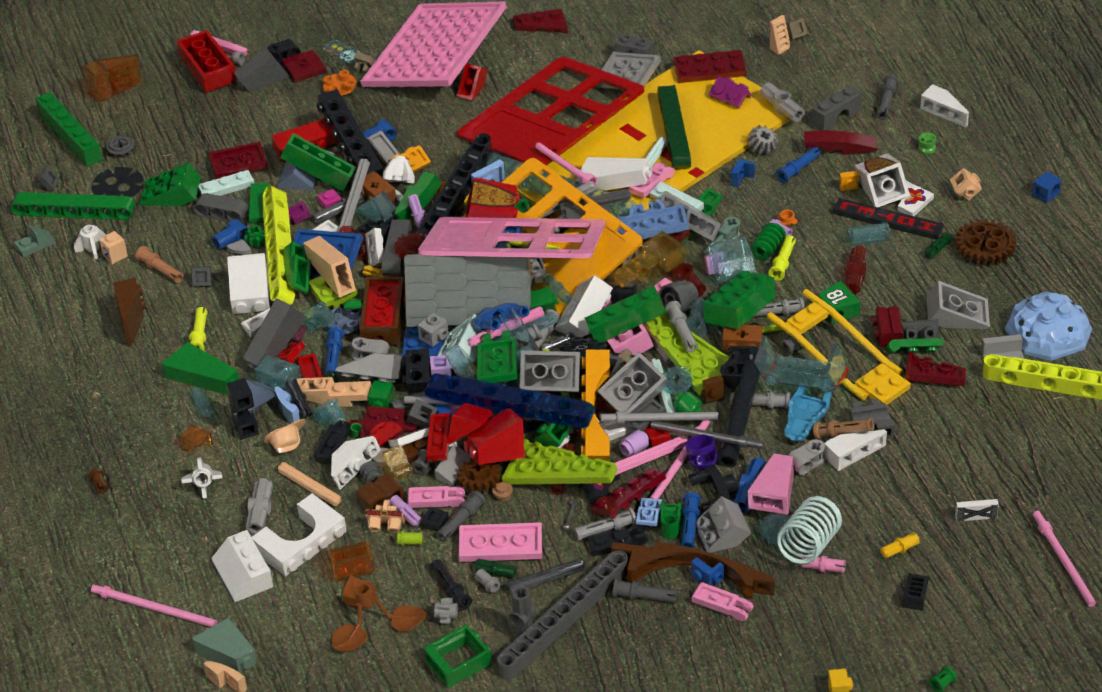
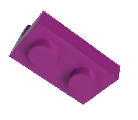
M719 76L709 92L710 97L738 109L746 97L750 98L752 96L746 85L742 83L738 85L728 77L724 79Z

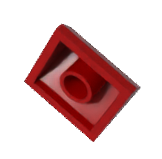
M464 403L452 415L448 443L451 444L481 427L493 414L492 411Z

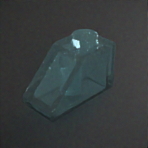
M382 191L359 206L356 211L374 222H378L381 219L386 221L392 217L391 212L397 208L386 192Z

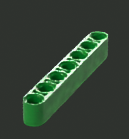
M18 192L12 202L11 211L18 216L128 220L132 216L135 201L128 196Z

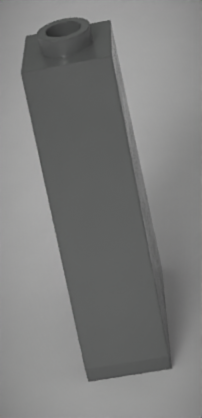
M276 298L243 357L244 360L249 362L247 366L256 371L259 368L266 371L272 364L273 359L283 350L304 323L307 316Z

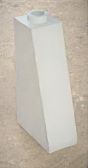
M587 157L581 169L583 173H591L597 177L596 190L593 192L643 185L647 183L652 175V168L649 166L648 159ZM577 177V178H576V182H577V185H578V187H579V186L582 185V182H581V180Z

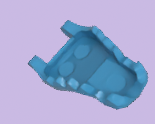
M799 385L796 393L789 400L788 423L784 430L786 438L797 442L805 440L814 423L822 419L828 412L832 392L826 391L823 399L804 395L806 386Z

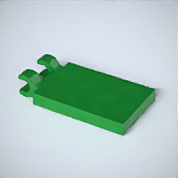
M510 330L502 331V340L496 341L491 340V333L483 334V343H477L478 384L484 385L517 380L516 337H510Z

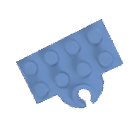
M658 199L656 202L649 201V209L647 210L643 209L642 203L636 206L632 204L628 216L617 218L638 233L642 240L689 230L684 205L665 208L664 204ZM620 227L617 232L623 235L626 231Z

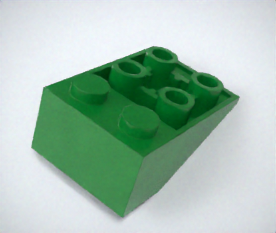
M188 162L178 165L172 170L164 171L155 177H150L145 181L139 204L141 206H182L196 199L201 176Z

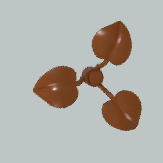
M350 575L345 584L342 598L347 606H357L358 623L356 627L351 624L339 627L332 636V648L338 651H351L365 643L368 636L367 631L360 629L362 626V608L368 609L373 606L374 602L389 619H392L391 627L396 631L404 632L414 629L424 620L427 612L418 607L404 605L395 608L393 615H391L378 600L376 587L373 583Z

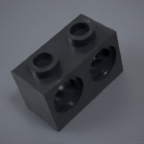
M429 348L405 350L406 358H402L403 369H406V374L403 375V384L407 386L408 392L417 393L425 391L429 386L432 388Z

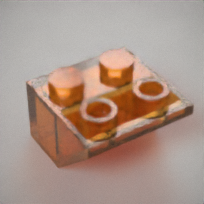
M368 540L325 549L335 582L348 579L350 575L356 577L375 572L374 558Z

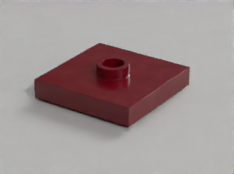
M314 50L282 59L283 66L295 83L326 73V67Z

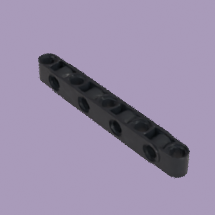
M482 133L477 135L466 150L410 243L411 251H418L439 218L455 217L471 190V174L484 168L493 153L491 138L488 134Z

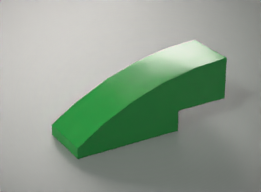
M423 171L416 186L409 185L394 212L398 220H411L413 218L411 216L412 210L408 196L416 194L422 209L432 200L442 185L436 174Z
M292 241L284 247L286 278L291 288L307 294L311 260L307 259L304 246Z

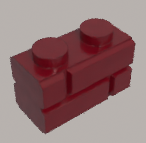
M877 307L875 315H872V326H876L874 328V338L879 341V346L886 347L894 339H903L899 307Z

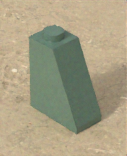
M229 618L192 637L196 654L213 662L226 665L239 673L257 663L255 649Z

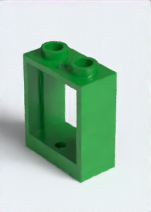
M467 624L424 647L425 662L447 688L491 665L492 651L487 644H483L478 633L475 630L472 631ZM467 644L477 656L452 669L442 657Z

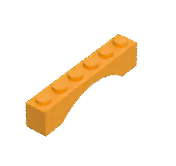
M586 350V357H582V369H586V374H582V386H586V392H582V404H586V410H582V421H586V427H582V439H585V445H581V454L587 455L589 459L594 460L598 458L609 461L610 438L598 423L594 404L597 391L610 374V350Z

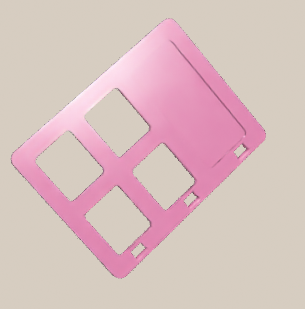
M441 217L437 220L418 251L420 255L590 258L605 228V220ZM507 226L539 227L537 233H503ZM556 227H590L587 234H553ZM498 241H532L529 248L526 249L495 248ZM548 242H583L580 249H545Z

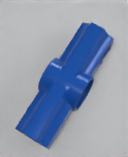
M756 457L752 459L746 474L741 476L739 491L734 502L739 505L743 513L751 510L748 504V490L767 464L763 458Z

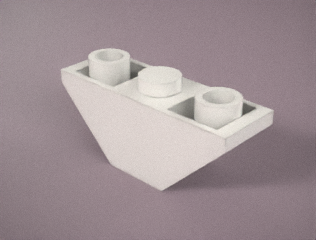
M374 436L345 441L332 454L331 476L339 490L359 472L360 467L364 463L371 461L381 451Z

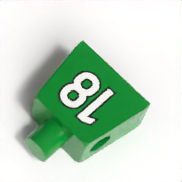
M842 281L835 283L818 294L820 299L833 307L846 320L860 316V301ZM828 314L827 319L831 323L837 322L831 315Z

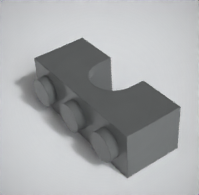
M848 86L812 108V125L819 130H829L836 125L840 112L848 117L862 110V93L852 86Z

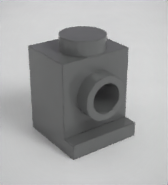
M416 399L406 423L417 424L418 427L427 428L430 426L431 414H436L438 408Z

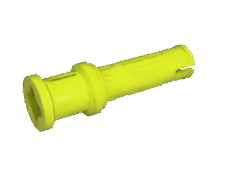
M787 235L784 238L779 254L773 259V266L768 272L769 276L774 277L776 281H780L785 277V270L789 267L788 259L796 243V239L791 235Z
M198 307L195 311L194 327L189 335V340L191 344L204 351L203 343L206 341L204 330L208 311L205 308L204 313H202L203 307Z

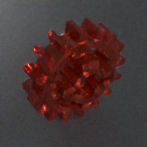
M408 232L407 236L402 234L401 237H397L395 250L396 254H399V258H403L406 255L419 254L418 249L426 238L425 233L418 235V232Z

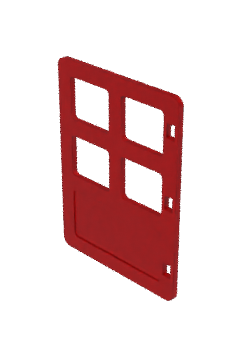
M559 57L461 127L457 134L459 138L472 143L477 135L486 133L491 138L493 152L520 163H524L530 158H536L547 166L553 160L536 149L535 145L537 143L543 144L560 156L642 95L645 89L642 84L567 57ZM562 69L588 77L569 91L545 83L546 80ZM598 83H605L626 91L608 105L582 96ZM532 91L556 99L554 103L537 114L513 105ZM569 105L595 114L577 128L551 120L553 116Z

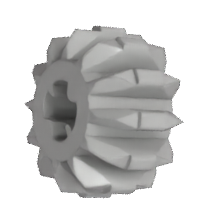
M758 125L756 128H753L747 138L749 142L748 147H752L753 152L758 151L759 155L762 153L765 155L769 154V152L772 153L778 144L777 133H773V128L767 129L766 125L764 127Z

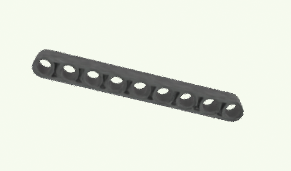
M614 551L609 554L503 650L497 658L499 676L504 680L515 678L613 588L615 578L621 581L627 575V554L623 551Z

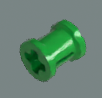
M943 666L936 676H931L928 679V683L934 692H944L945 687L957 681V675L949 666Z

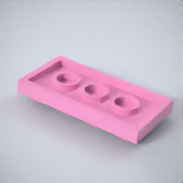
M542 523L460 525L459 561L467 562L476 561L477 559L489 561L542 559Z

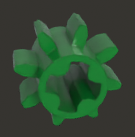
M250 226L248 230H245L244 240L246 243H250V247L259 248L265 243V231H261V226Z

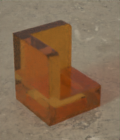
M192 424L180 436L182 449L188 453L195 446L205 445L211 447L213 445L211 431Z

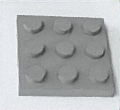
M613 52L601 70L645 86L660 64L661 59L659 55ZM598 83L596 86H594L604 89L611 88L622 90L605 83Z

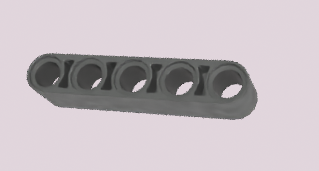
M392 219L382 259V276H402L404 251L408 250L411 236V220Z

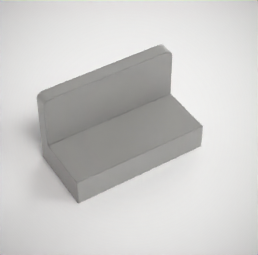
M1018 334L983 338L981 351L983 358L994 354L1024 359L1022 336Z

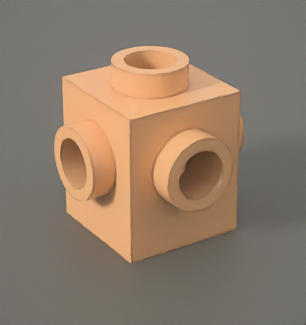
M964 168L950 179L955 193L967 200H970L982 190L979 183L980 178L975 173L971 174Z

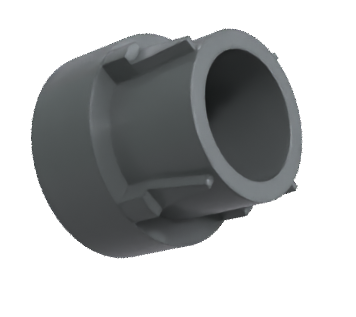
M678 280L662 286L659 291V297L664 307L669 302L678 301L683 313L697 303L698 291L692 282Z

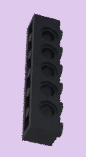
M338 89L318 95V103L316 104L318 112L323 114L325 124L330 126L333 138L338 140L341 152L347 156V162L356 167L354 174L360 159H367L370 162L367 174L375 171L383 177L382 165Z

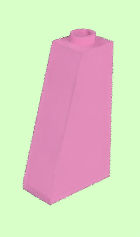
M775 453L772 455L748 490L750 509L788 515L794 477L793 456Z

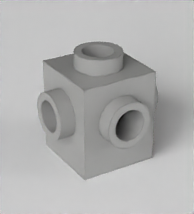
M435 313L431 314L418 324L419 339L434 347L449 335L448 322L445 318Z

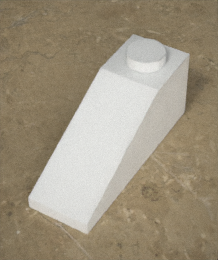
M932 84L921 95L920 109L963 127L968 126L969 112L947 90Z
M885 430L838 435L824 443L825 459L840 471L886 446L887 432Z

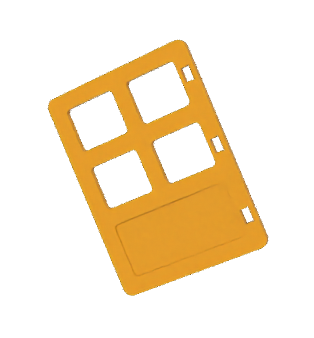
M530 158L501 183L518 186L524 179L533 174L550 186L552 190L526 213L518 210L516 218H541L559 201L565 198L585 212V215L580 219L605 220V228L592 257L542 258L549 279L531 286V291L551 287L553 294H557L559 304L556 305L557 313L561 317L579 283L594 275L604 280L642 245L643 240L638 233L538 159ZM543 171L549 174L546 178L541 175ZM583 199L587 204L582 206L578 202ZM521 226V233H537L539 227ZM570 227L563 234H587L590 227ZM620 227L626 231L623 235L617 232ZM548 242V244L560 246L561 249H580L583 243Z

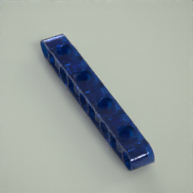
M437 373L432 374L424 389L425 395L433 400L461 406L464 403H468L497 413H501L506 409H512L519 417L579 428H587L596 411L594 405L586 401Z

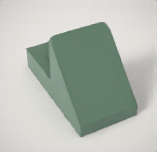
M28 225L30 236L14 242L18 252L23 257H26L55 244L56 240L47 230Z

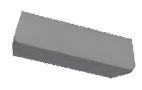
M453 444L448 451V459L442 460L435 470L436 480L454 486L458 481V467H463V462L469 463V458L471 457L460 447Z

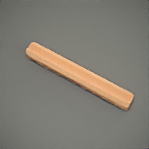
M282 462L278 466L279 473L331 505L337 506L341 502L340 495L286 462Z

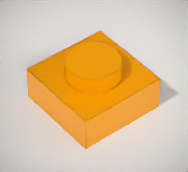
M858 171L840 173L839 188L841 191L858 189Z

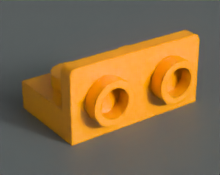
M420 145L415 148L410 147L404 153L391 157V159H395V156H405V159L409 160L413 173L431 164V160Z

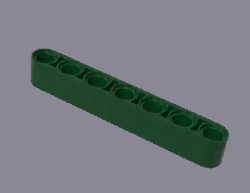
M658 86V100L668 140L672 167L674 169L690 168L691 155L676 86Z

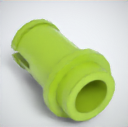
M402 530V532L397 533V545L402 547L404 545H422V532H404Z

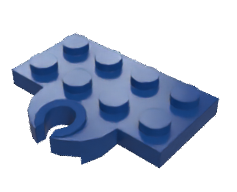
M307 229L297 230L293 242L304 246L303 242L320 236L348 258L350 269L352 270L363 240L361 234ZM312 264L310 265L309 280L313 279L314 273L317 272Z

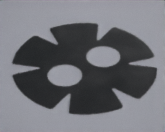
M115 167L114 174L109 169L98 174L93 182L101 184L93 185L91 189L94 195L106 193V195L121 196L122 194L123 196L133 197L143 187L135 184L144 182V178L139 171L129 175L133 168ZM108 177L117 178V182L112 185L106 184L105 180ZM123 183H128L130 185V189L127 191H120L118 190V186Z

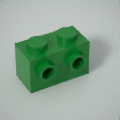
M565 406L555 411L551 410L545 416L546 421L537 428V434L533 440L540 442L545 447H559L577 421V418Z

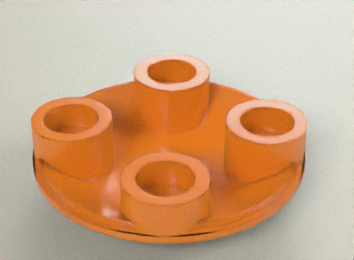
M341 70L339 73L323 78V90L325 93L338 89L341 96L352 92L357 85L356 78L349 74L348 70Z

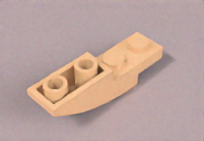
M332 377L297 379L302 392L307 396L306 400L341 407H352L354 401L368 400L372 387L370 381L334 383Z

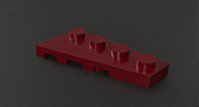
M650 468L644 471L642 476L630 479L625 486L613 489L612 493L608 496L598 498L596 503L590 506L593 514L614 519L618 516L617 511L619 509L626 510L630 507V501L639 500L643 497V491H651L666 479L664 471Z

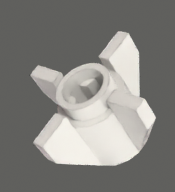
M395 156V159H391L384 170L383 179L389 183L405 182L414 184L415 176L409 160H406L405 156Z
M86 225L81 229L74 243L75 253L84 251L85 248L88 252H93L94 259H98L97 251L101 246L99 239L106 236V234L94 225Z
M200 457L197 458L198 465L193 468V472L182 477V483L193 481L197 487H201L202 497L207 498L206 486L212 482V479L222 478V472L212 470L208 464L203 463Z

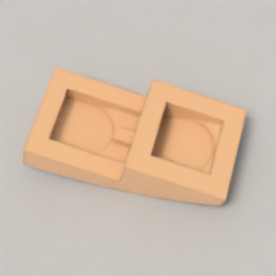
M206 661L204 663L206 677L219 688L228 684L236 692L247 691L245 676L238 671L216 662Z

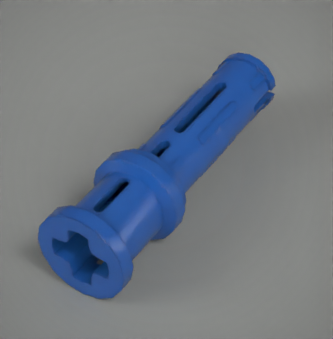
M812 147L795 161L787 162L785 167L776 170L777 179L782 183H787L792 176L799 174L800 169L820 157V150L814 153L818 148Z
M331 327L327 331L328 340L326 348L328 353L324 373L326 377L335 378L337 376L335 368L338 366L339 351L343 348L341 341L344 337V331L339 327Z
M690 492L683 496L684 508L681 514L684 518L681 546L694 548L696 519L700 515L698 505L701 503V497L697 493Z

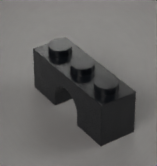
M242 378L226 383L233 425L240 440L259 435L257 420L252 410V407H254L253 395L246 379Z

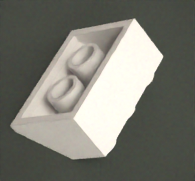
M595 275L579 283L554 329L565 334L572 332L575 337L589 335L591 332L585 317L602 309L603 305L610 300V292L613 288Z
M247 530L228 537L211 558L234 602L273 587L271 571Z

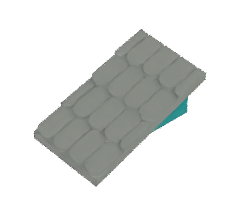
M420 254L406 255L404 257L406 327H418L419 323L433 313L445 318L448 325H459L473 314L476 316L481 314V311L486 307L492 308L505 303H516L520 306H527L531 310L530 257L427 256Z

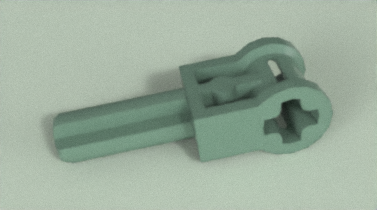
M727 217L717 233V238L707 247L704 254L718 253L722 247L727 248L733 241L738 240L740 237V232L738 231L740 220L736 217Z

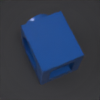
M1048 171L1033 182L1032 196L1047 204L1060 193L1062 179Z

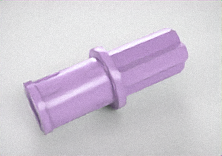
M413 194L408 196V201L412 210L411 216L414 217L418 230L425 218V210L422 209L418 196Z
M398 495L391 497L389 500L390 506H397V511H403V517L410 524L418 527L422 518L412 510V506L406 504Z

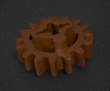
M469 458V463L463 462V467H458L457 478L459 485L463 486L464 490L470 489V493L475 490L481 493V490L488 492L489 487L495 488V483L500 482L501 471L498 463L478 465L472 458Z

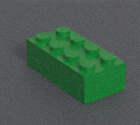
M749 271L739 272L703 302L705 323L739 329L776 298L774 277L767 276L766 274H754Z

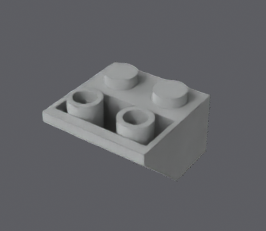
M722 496L696 520V529L708 553L737 547L751 534L739 505Z

